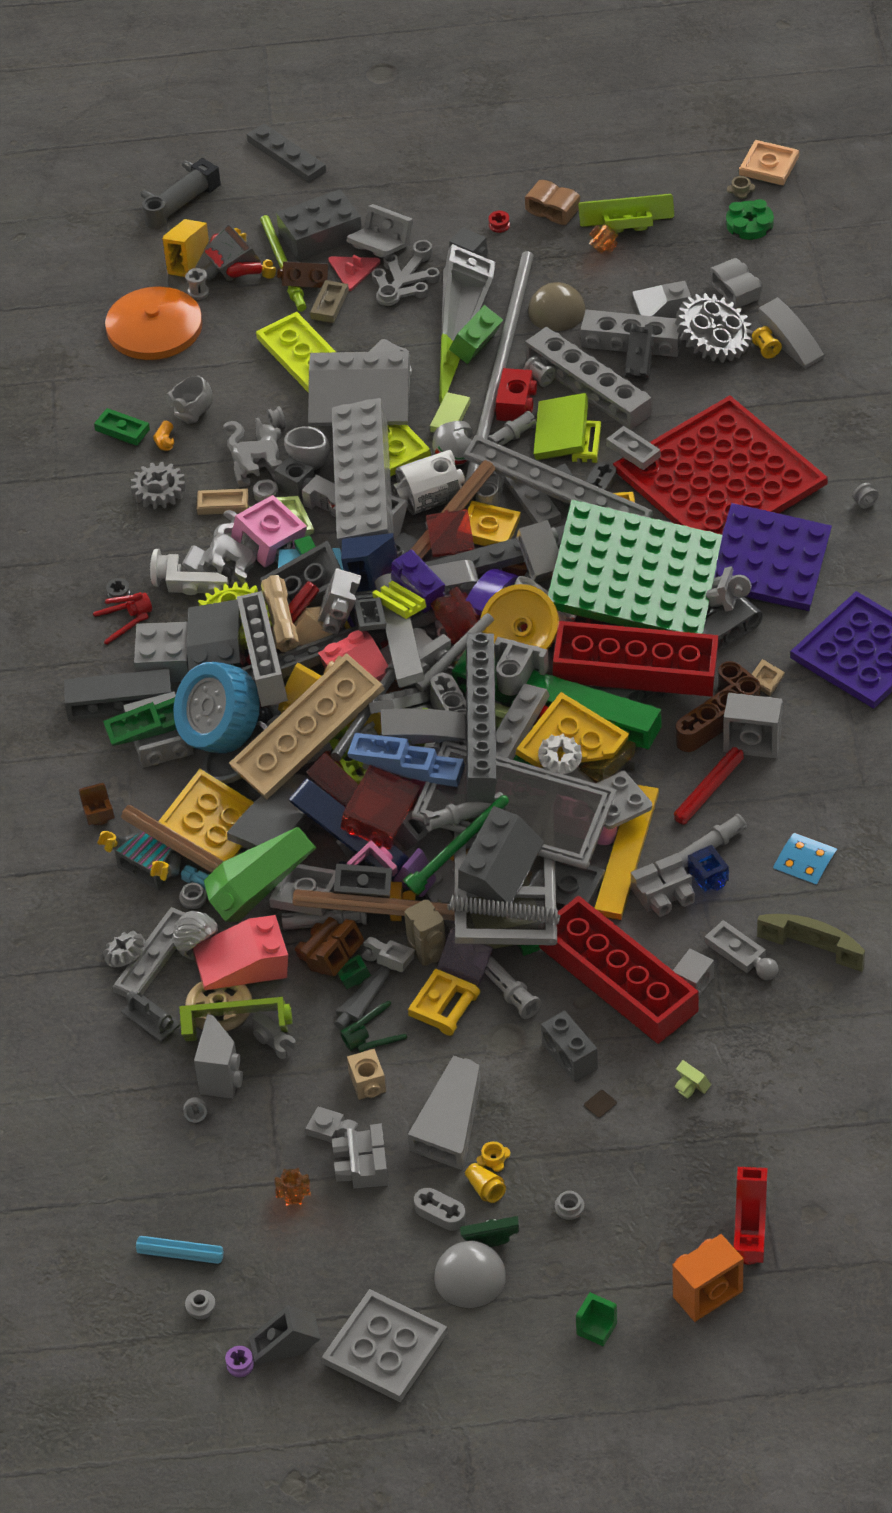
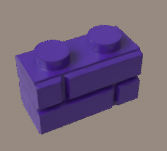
M409 550L392 562L391 579L425 599L426 608L421 610L423 613L428 612L444 601L445 584L413 550Z

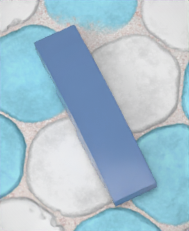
M355 733L347 753L349 758L390 773L458 787L465 767L463 759L437 756L435 749L409 746L408 739Z

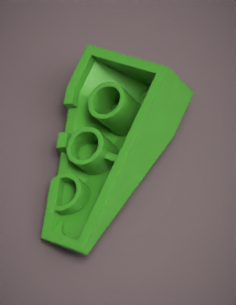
M296 827L222 862L204 880L209 902L226 922H240L316 847L300 827Z

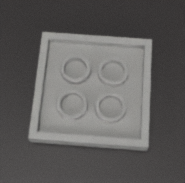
M369 1289L322 1356V1364L401 1403L447 1335V1326Z

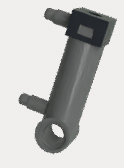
M204 158L199 159L194 164L185 160L182 162V167L190 173L164 192L156 196L143 190L140 195L144 198L142 205L145 224L152 229L162 228L168 223L169 216L202 192L211 193L221 185L219 167Z

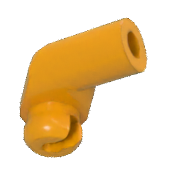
M163 421L153 436V440L162 451H169L174 445V438H169V434L174 427L169 421Z

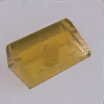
M626 741L614 758L586 762L580 767V771L598 782L603 781L634 757L636 743Z

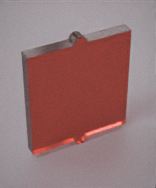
M468 509L452 512L445 510L444 513L426 515L433 557L455 555L475 549Z

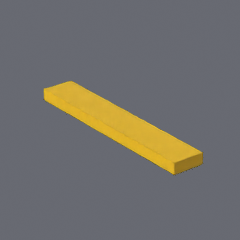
M638 785L652 802V809L619 825L595 905V909L607 918L622 920L631 889V872L637 869L659 795V788Z

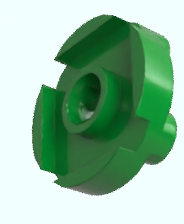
M765 200L733 202L729 205V210L726 214V227L731 234L734 231L740 234L739 238L753 240L764 237L766 231L773 228L774 215Z

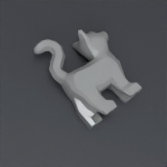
M256 418V439L258 441L237 443L244 436L245 430L243 426L236 421L226 422L223 425L225 431H235L227 440V446L232 454L238 488L250 486V478H247L246 475L254 473L256 476H260L259 468L266 467L272 479L275 480L274 470L282 463L279 460V448L277 445V441L281 437L280 428L262 424L260 419Z
M227 510L224 512V516L231 523L221 524L215 529L211 545L204 552L196 571L211 572L210 566L213 565L216 567L217 572L221 574L225 566L233 570L230 587H233L234 582H237L238 587L241 588L246 582L247 573L255 563L259 545L248 535L243 545L225 534L232 533L235 515H237L236 512Z

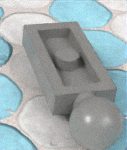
M724 920L705 936V944L744 972L748 973L755 967L757 975L763 980H772L777 976L778 964L771 958H765L766 949Z

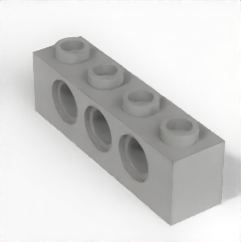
M585 310L581 326V347L627 352L631 325L637 324L639 327L653 325L655 337L652 355L678 357L682 333L676 332L678 325L674 324L677 318Z

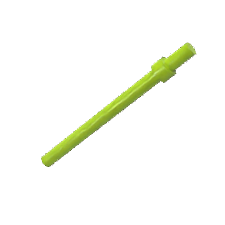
M264 215L260 221L281 269L283 261H288L269 216ZM288 286L289 297L295 302L297 310L300 312L306 310L307 306L303 299L304 293L302 288Z

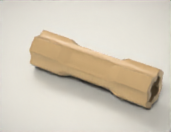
M279 575L269 576L267 579L262 580L261 588L264 601L269 609L275 647L281 652H286L298 647L299 639L288 606V593L285 581Z

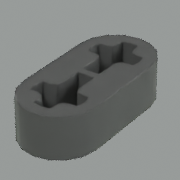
M600 462L594 466L585 482L610 491L616 482V467L611 462Z

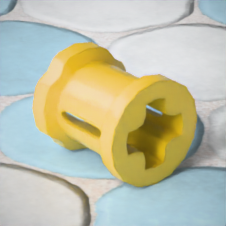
M763 326L753 332L752 342L754 345L759 346L764 358H773L779 354L782 345L778 339H774L769 327Z

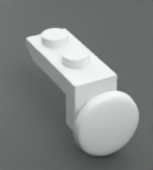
M154 549L152 552L150 577L152 585L155 587L160 586L161 578H166L168 592L184 593L186 595H195L197 593L213 595L215 594L214 587L221 591L225 583L230 588L228 578L215 572H181V564H178V554L161 555L160 549Z

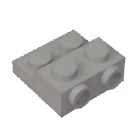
M299 864L276 886L269 899L270 907L323 916L326 909L294 906L292 902L293 892L296 889L334 893L336 870Z

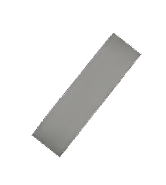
M432 1188L420 1189L415 1194L414 1207L420 1217L450 1231L458 1230L464 1226L466 1222L465 1208L459 1201ZM429 1200L433 1202V1205L430 1203L425 1206L422 1205V1202L427 1203ZM454 1212L458 1215V1217L452 1216L450 1219L447 1218V1214L453 1215Z

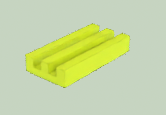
M601 421L586 422L584 452L572 454V462H577V459L581 458L582 462L592 459V463H597ZM591 427H595L593 451L588 452Z
M394 581L389 582V588L384 585L380 587L381 592L377 590L372 592L373 598L380 597L383 606L405 619L426 608L425 599Z

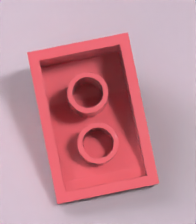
M276 915L247 919L193 947L204 990L287 978L288 953Z

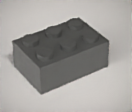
M341 189L276 212L279 235L298 262L347 244V236L362 229L361 216Z

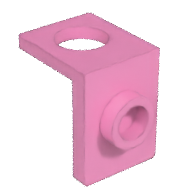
M372 840L347 862V865H359L371 854L384 868H392V876L398 873L397 866L391 861L393 859L392 854L383 846L379 849Z

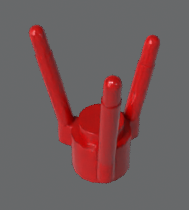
M139 592L133 595L106 599V604L126 603L93 613V616L97 617L127 609L131 616H136L135 619L104 640V644H109L139 622L148 619L147 613L152 612V604L147 593Z

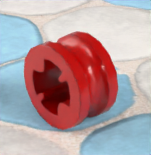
M505 211L492 212L488 218L490 230L496 233L507 231L510 228L508 213Z

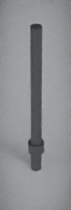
M393 661L385 669L386 674L380 681L385 690L379 695L385 694L393 681L397 680ZM378 696L372 702L379 701ZM369 705L357 715L331 753V757L334 760H341L351 745L354 734L360 732L370 717Z

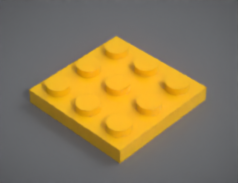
M199 769L158 822L219 859L226 861L237 856L243 846L227 839V832L254 802L202 769Z

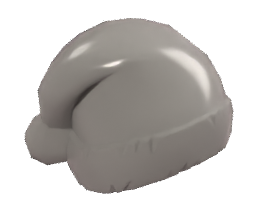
M303 426L294 428L284 437L285 449L293 459L311 466L314 471L322 467L330 453V445L328 439L320 430Z

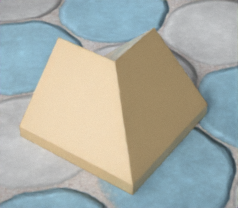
M321 606L306 608L295 621L294 625L299 639L298 646L332 635V633L323 631L324 622L318 621Z

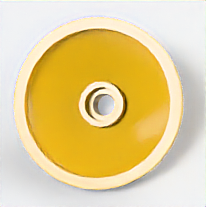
M516 584L505 587L488 600L482 611L481 618L486 613H489L494 618V621L482 632L494 634V643L497 637L548 650L556 638L559 617L555 604L545 592L534 586ZM527 624L526 631L520 632L521 625Z

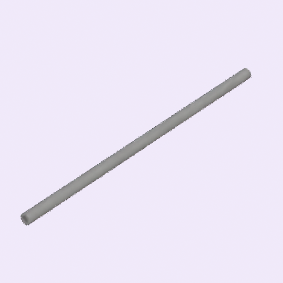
M529 251L523 252L476 434L485 439L490 434L502 370L507 365L534 257ZM469 462L465 482L479 465Z

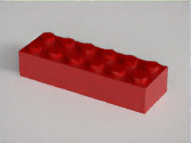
M559 621L553 658V676L581 685L713 697L719 635Z
M579 895L558 911V915L560 914L561 916L557 924V944L539 945L540 949L657 1044L699 1012V991ZM545 922L538 926V930H545Z

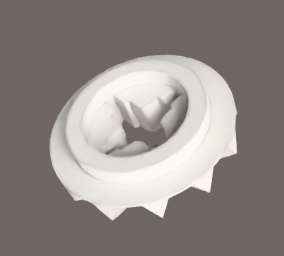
M563 733L560 736L551 734L548 739L542 741L539 747V761L547 770L560 774L570 773L580 765L582 759L581 745L575 742L574 737L570 739L565 737ZM562 747L563 752L566 754L561 757V761H558L559 757H557L558 754L556 752L558 748Z

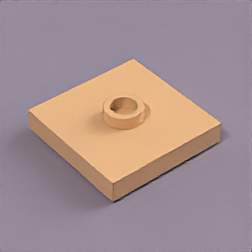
M755 140L739 168V175L784 185L799 158V150Z

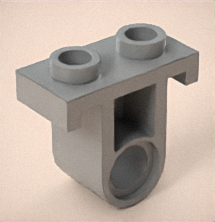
M497 637L494 643L495 662L497 663V686L502 694L510 696L518 694L523 684L527 683L534 668L540 670L541 675L546 674L549 669L547 649Z

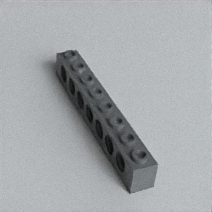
M481 632L467 633L466 796L467 802L493 803L495 801L496 787L494 634Z

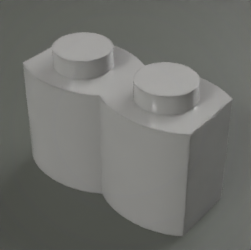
M733 258L710 268L711 284L717 292L725 297L728 304L734 302V309L760 299L762 290L760 280L749 273L747 265L739 259Z

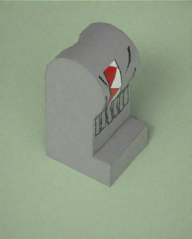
M316 475L302 489L303 505L311 510L318 506L326 511H330V514L336 517L335 484Z

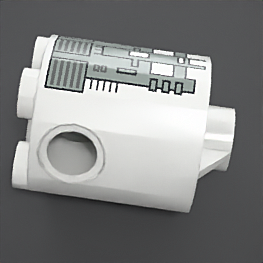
M447 450L396 468L397 483L392 485L393 494L395 497L407 500V509L412 515L449 503L462 487L461 484L465 483L462 470H457L454 465L455 458L452 451Z

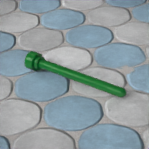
M501 795L420 872L416 871L414 874H408L403 879L407 887L416 896H419L426 889L427 880L481 830L493 806L503 809L509 803V798L506 795Z

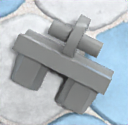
M732 566L724 568L722 576L714 578L712 589L707 590L706 596L710 599V607L723 605L725 612L733 610L737 597H745L750 593L752 585L749 578L744 575L733 576L734 570Z

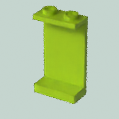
M283 997L179 1006L181 1034L185 1041L197 1040L196 1018L207 1017V1014L221 1016L278 1010L281 1031L283 1033L288 1032L287 1025L292 1024L290 1004H285Z

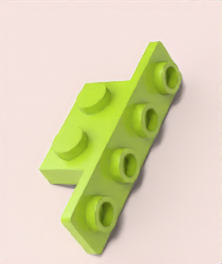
M672 194L588 201L578 204L580 226L604 225L605 229L610 230L611 233H620L627 228H633L636 231L646 230L648 226H653V220L674 217Z

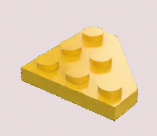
M560 692L516 748L515 754L533 766L544 768L538 758V750L542 741L548 739L551 734L560 736L563 733L565 737L570 739L574 737L575 742L581 745V762L611 759L615 757L628 740L629 733ZM562 747L558 748L556 752L558 754L557 757H559L558 761H561V757L566 754L563 752Z

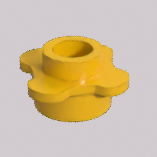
M499 1142L485 1143L481 1150V1156L477 1157V1164L482 1167L492 1168L495 1172H500L504 1169L505 1160L510 1157V1150L507 1147H503Z

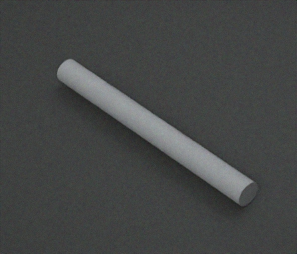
M486 613L467 633H482L494 621V618L489 613ZM467 633L424 675V681L415 684L420 691L423 692L430 685L431 678L438 673H442L466 649Z

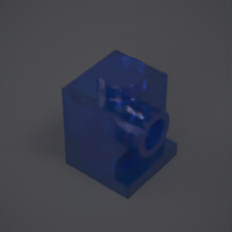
M712 845L688 855V874L695 878L704 891L710 889L714 891L721 890L729 881V866Z

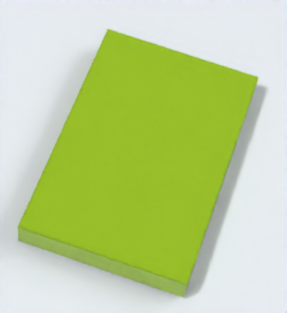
M586 393L538 401L534 444L536 460L584 452L588 397Z

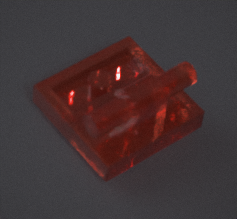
M459 587L449 591L450 596L437 598L430 603L435 611L436 618L442 623L448 633V638L454 645L480 620V616L477 615L470 601H466L467 593H461Z

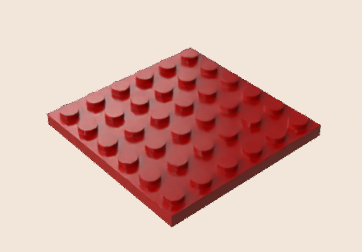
M732 396L724 398L649 442L660 449L661 457L644 470L624 457L613 463L616 467V473L672 523L711 531L721 535L723 534L731 503L781 513L828 484V477Z

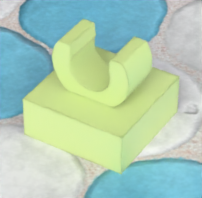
M684 1060L676 1068L682 1078L676 1083L675 1088L687 1099L694 1093L695 1088L705 1094L711 1086V1083L703 1073Z

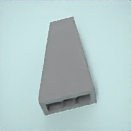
M453 1055L408 1133L409 1150L411 1152L463 1170L481 1083L479 1064L470 1059H462Z

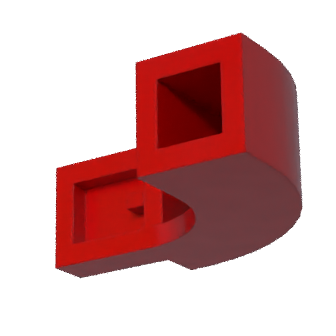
M738 1167L733 1247L744 1258L743 1264L747 1265L757 1262L763 1263L768 1168Z

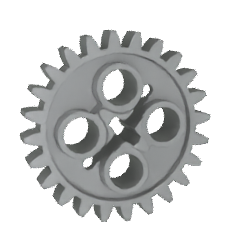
M706 293L703 294L702 298L695 294L693 299L688 297L686 302L683 301L675 316L677 319L674 324L678 325L676 332L682 333L680 340L688 341L686 347L693 346L695 348L693 353L702 352V358L710 355L712 361H715L716 357H719L721 362H724L726 357L729 361H733L734 357L739 359L742 353L744 354L749 347L753 331L749 329L752 324L745 322L748 317L747 315L739 314L742 310L741 308H733L734 302L725 303V297L717 300L716 294H713L712 298H709Z

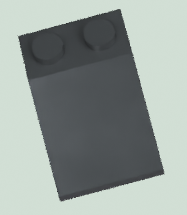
M327 540L261 577L260 580L262 582V580L272 575H279L280 578L284 579L288 593V605L303 586L310 581L319 588V593L307 608L319 607L322 604L323 596L335 569H341Z
M237 599L188 608L187 657L189 671L204 662L225 663L239 668L247 666L243 624Z

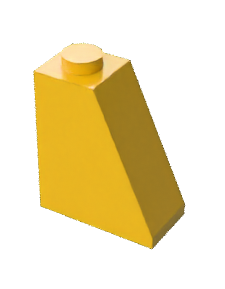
M184 219L163 236L168 274L185 277L190 269L196 267L209 242L207 223Z

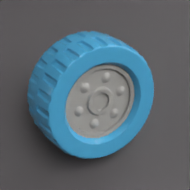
M204 662L195 666L183 678L175 696L174 721L179 735L189 746L207 752L227 753L240 748L251 736L257 721L267 724L272 718L269 708L260 706L257 686L252 677L245 670L225 663Z

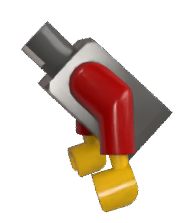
M229 223L220 233L214 234L211 237L208 246L204 249L203 253L210 261L203 268L207 273V280L209 282L219 273L227 281H232L237 277L248 274H261V272L262 276L268 279L274 278L276 275V268L273 267V262L267 259L261 265L259 257L246 243V233H241V230L238 228L233 229Z

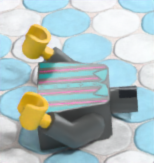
M142 830L124 837H116L115 834L109 831H102L100 833L97 844L105 845L104 850L107 852L115 850L118 868L149 886L159 890L167 878L179 875L181 865L180 854Z

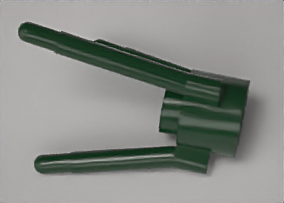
M391 1001L382 1003L358 1022L340 1031L341 1038L350 1051L357 1048L359 1053L369 1048L407 1039L406 1034H401L366 1043L369 1034L364 1025L391 1005Z

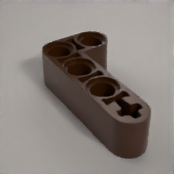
M726 661L722 663L718 668L719 693L677 721V747L684 752H693L724 731V713L728 693L760 696V682L736 662Z

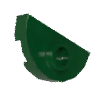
M518 1216L499 1220L490 1219L483 1223L460 1227V1233L465 1241H477L489 1247L499 1246L508 1243L510 1236L519 1232Z

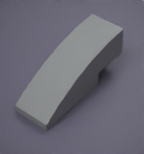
M778 297L759 307L758 322L762 326H767L771 329L774 339L780 341L781 349L804 369L824 358L822 350L805 325Z
M381 709L382 736L405 738L411 741V744L466 741L464 713L435 709Z

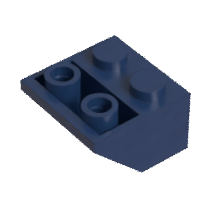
M394 533L342 539L341 561L343 570L361 576L356 592L377 590L375 585L376 579L382 575L390 574L392 562L398 558Z

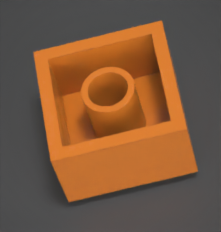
M722 1234L713 1239L705 1240L699 1248L689 1254L681 1255L672 1264L673 1298L691 1319L696 1322L743 1292L744 1258Z

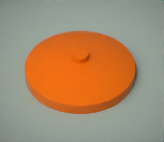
M169 287L142 288L126 294L112 305L106 316V333L111 345L126 356L142 360L168 358L186 350L199 337L202 329L201 310L197 302L183 291Z

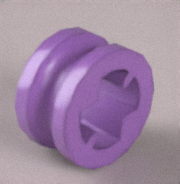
M235 1346L226 1353L227 1370L234 1377H245L253 1370V1357L248 1348ZM239 1358L245 1359L244 1364L240 1362V1365H235L234 1363L235 1359L239 1361Z

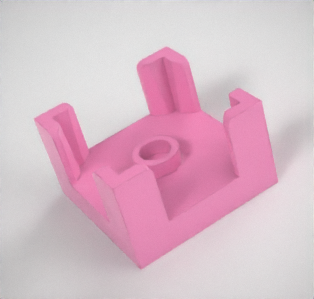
M272 495L235 515L231 537L240 543L244 531L259 545L257 561L265 568L274 563L277 549L292 541V549H296L294 540L305 537L307 525Z

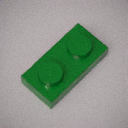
M108 408L94 423L95 431L136 446L150 431L148 422Z

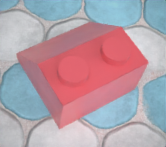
M353 631L347 638L337 643H331L324 650L318 652L325 669L330 661L335 662L339 655L343 657L347 653L378 681L382 680L386 674L385 669L388 664L374 639L367 631Z

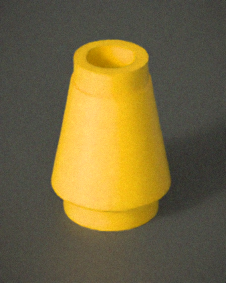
M477 1163L468 1166L465 1176L480 1198L490 1203L499 1201L506 1191L503 1178Z

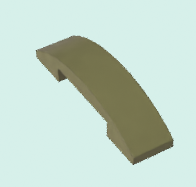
M791 914L759 915L757 919V937L784 945L788 937L836 953L837 964L861 972L864 969L865 950L849 935L829 924Z

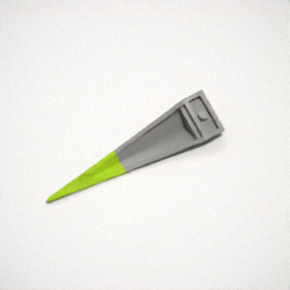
M453 244L448 250L446 266L443 270L440 404L449 390L460 360L449 348L457 333L480 310L492 282L496 263Z

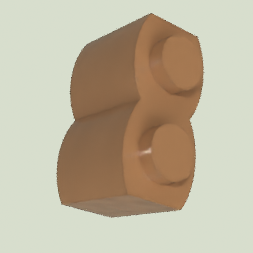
M539 180L525 196V209L529 213L538 217H546L560 225H566L579 210L580 195L577 192L568 188H559L556 184L547 180Z

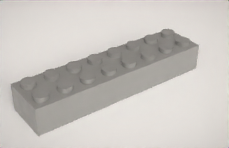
M381 398L367 399L361 402L332 407L336 530L340 550L342 549V539L394 533L388 424Z

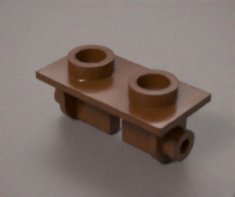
M283 261V267L277 270V277L281 278L282 286L322 288L325 280H327L328 264Z

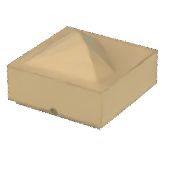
M762 659L752 675L760 682V691L771 696L783 679L785 672Z

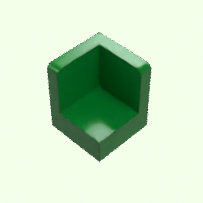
M589 1292L576 1314V1334L604 1347L617 1325V1305Z

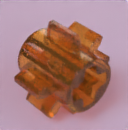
M604 224L602 228L596 225L589 234L592 237L589 243L601 254L605 250L611 253L618 245V242L615 240L618 234L607 224Z
M299 1168L283 1169L281 1177H275L274 1179L276 1198L283 1197L286 1205L302 1204L304 1196L311 1194L309 1175L302 1176Z

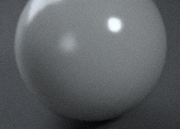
M464 1241L451 1246L441 1255L435 1268L434 1281L437 1291L447 1302L458 1307L475 1308L486 1305L498 1297L506 1282V1271L500 1256L491 1247L477 1241Z

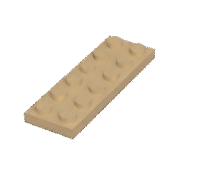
M346 653L231 760L229 764L265 799H268L385 689L375 677Z

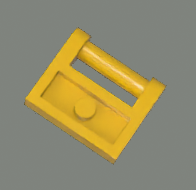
M435 969L408 1008V1016L439 1028L442 1033L451 1036L457 1029L456 1024L471 1001H475L479 996L480 989L470 982ZM455 993H462V996L448 1017L442 1016L441 1014Z

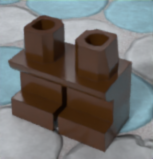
M328 917L323 924L316 923L311 928L310 934L312 937L307 942L300 941L295 947V952L300 960L306 961L311 971L334 977L349 960L348 957L351 958L365 940L354 920L345 919L342 924H339L334 918Z

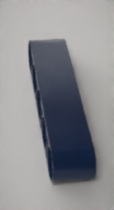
M305 778L288 799L296 808L355 854L372 840L379 849L383 846L392 854L393 859L391 861L397 866L398 873L408 861L409 857L311 780ZM371 854L364 859L372 867H383ZM397 874L392 876L391 881H394Z

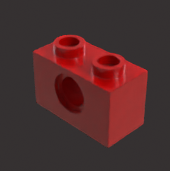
M503 368L496 398L497 420L514 421L526 411L532 413L533 398L531 396L536 395L537 381L533 380L532 370Z

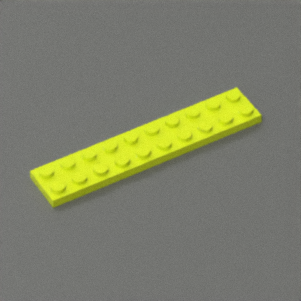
M298 312L256 331V337L259 342L308 393L310 353L336 352ZM388 425L390 477L396 474L397 467L431 456V449L408 425Z

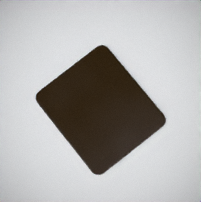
M600 1090L585 1102L584 1106L600 1118L615 1106L617 1101L604 1090Z

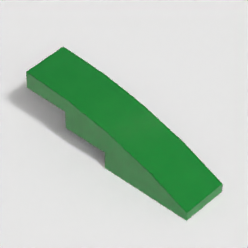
M175 697L156 705L151 702L104 720L103 722L112 746L177 730L174 721Z

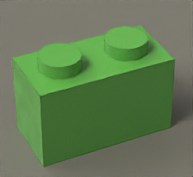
M484 305L457 333L449 350L469 364L495 336L503 319Z

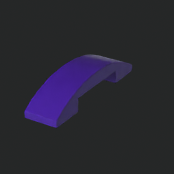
M499 569L487 571L470 591L462 610L481 615L488 600L499 590L514 585L519 576Z

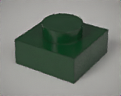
M360 955L348 960L338 972L346 989L361 984L366 978L371 976Z

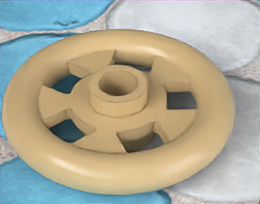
M201 981L188 993L185 1006L208 1004L216 1001L252 1000V995L245 985L214 989L216 992L206 997L203 993L207 990H204ZM227 988L234 990L236 993L233 996H230L228 993L224 991ZM250 1013L224 1015V1020L218 1022L225 1031H229L241 1025ZM206 1017L196 1018V1026L203 1030Z

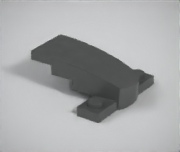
M294 774L268 799H265L252 787L249 790V798L255 802L227 832V839L251 849L296 827H300L304 834L311 824L322 828L296 808L288 799L305 778L311 780L325 792L326 786L312 777Z

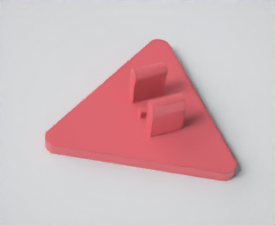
M353 255V257L331 256L328 258L330 265L341 282L348 284L349 291H352L380 264L379 258L358 257L356 255Z

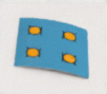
M793 833L781 851L773 869L813 884H818L837 848Z

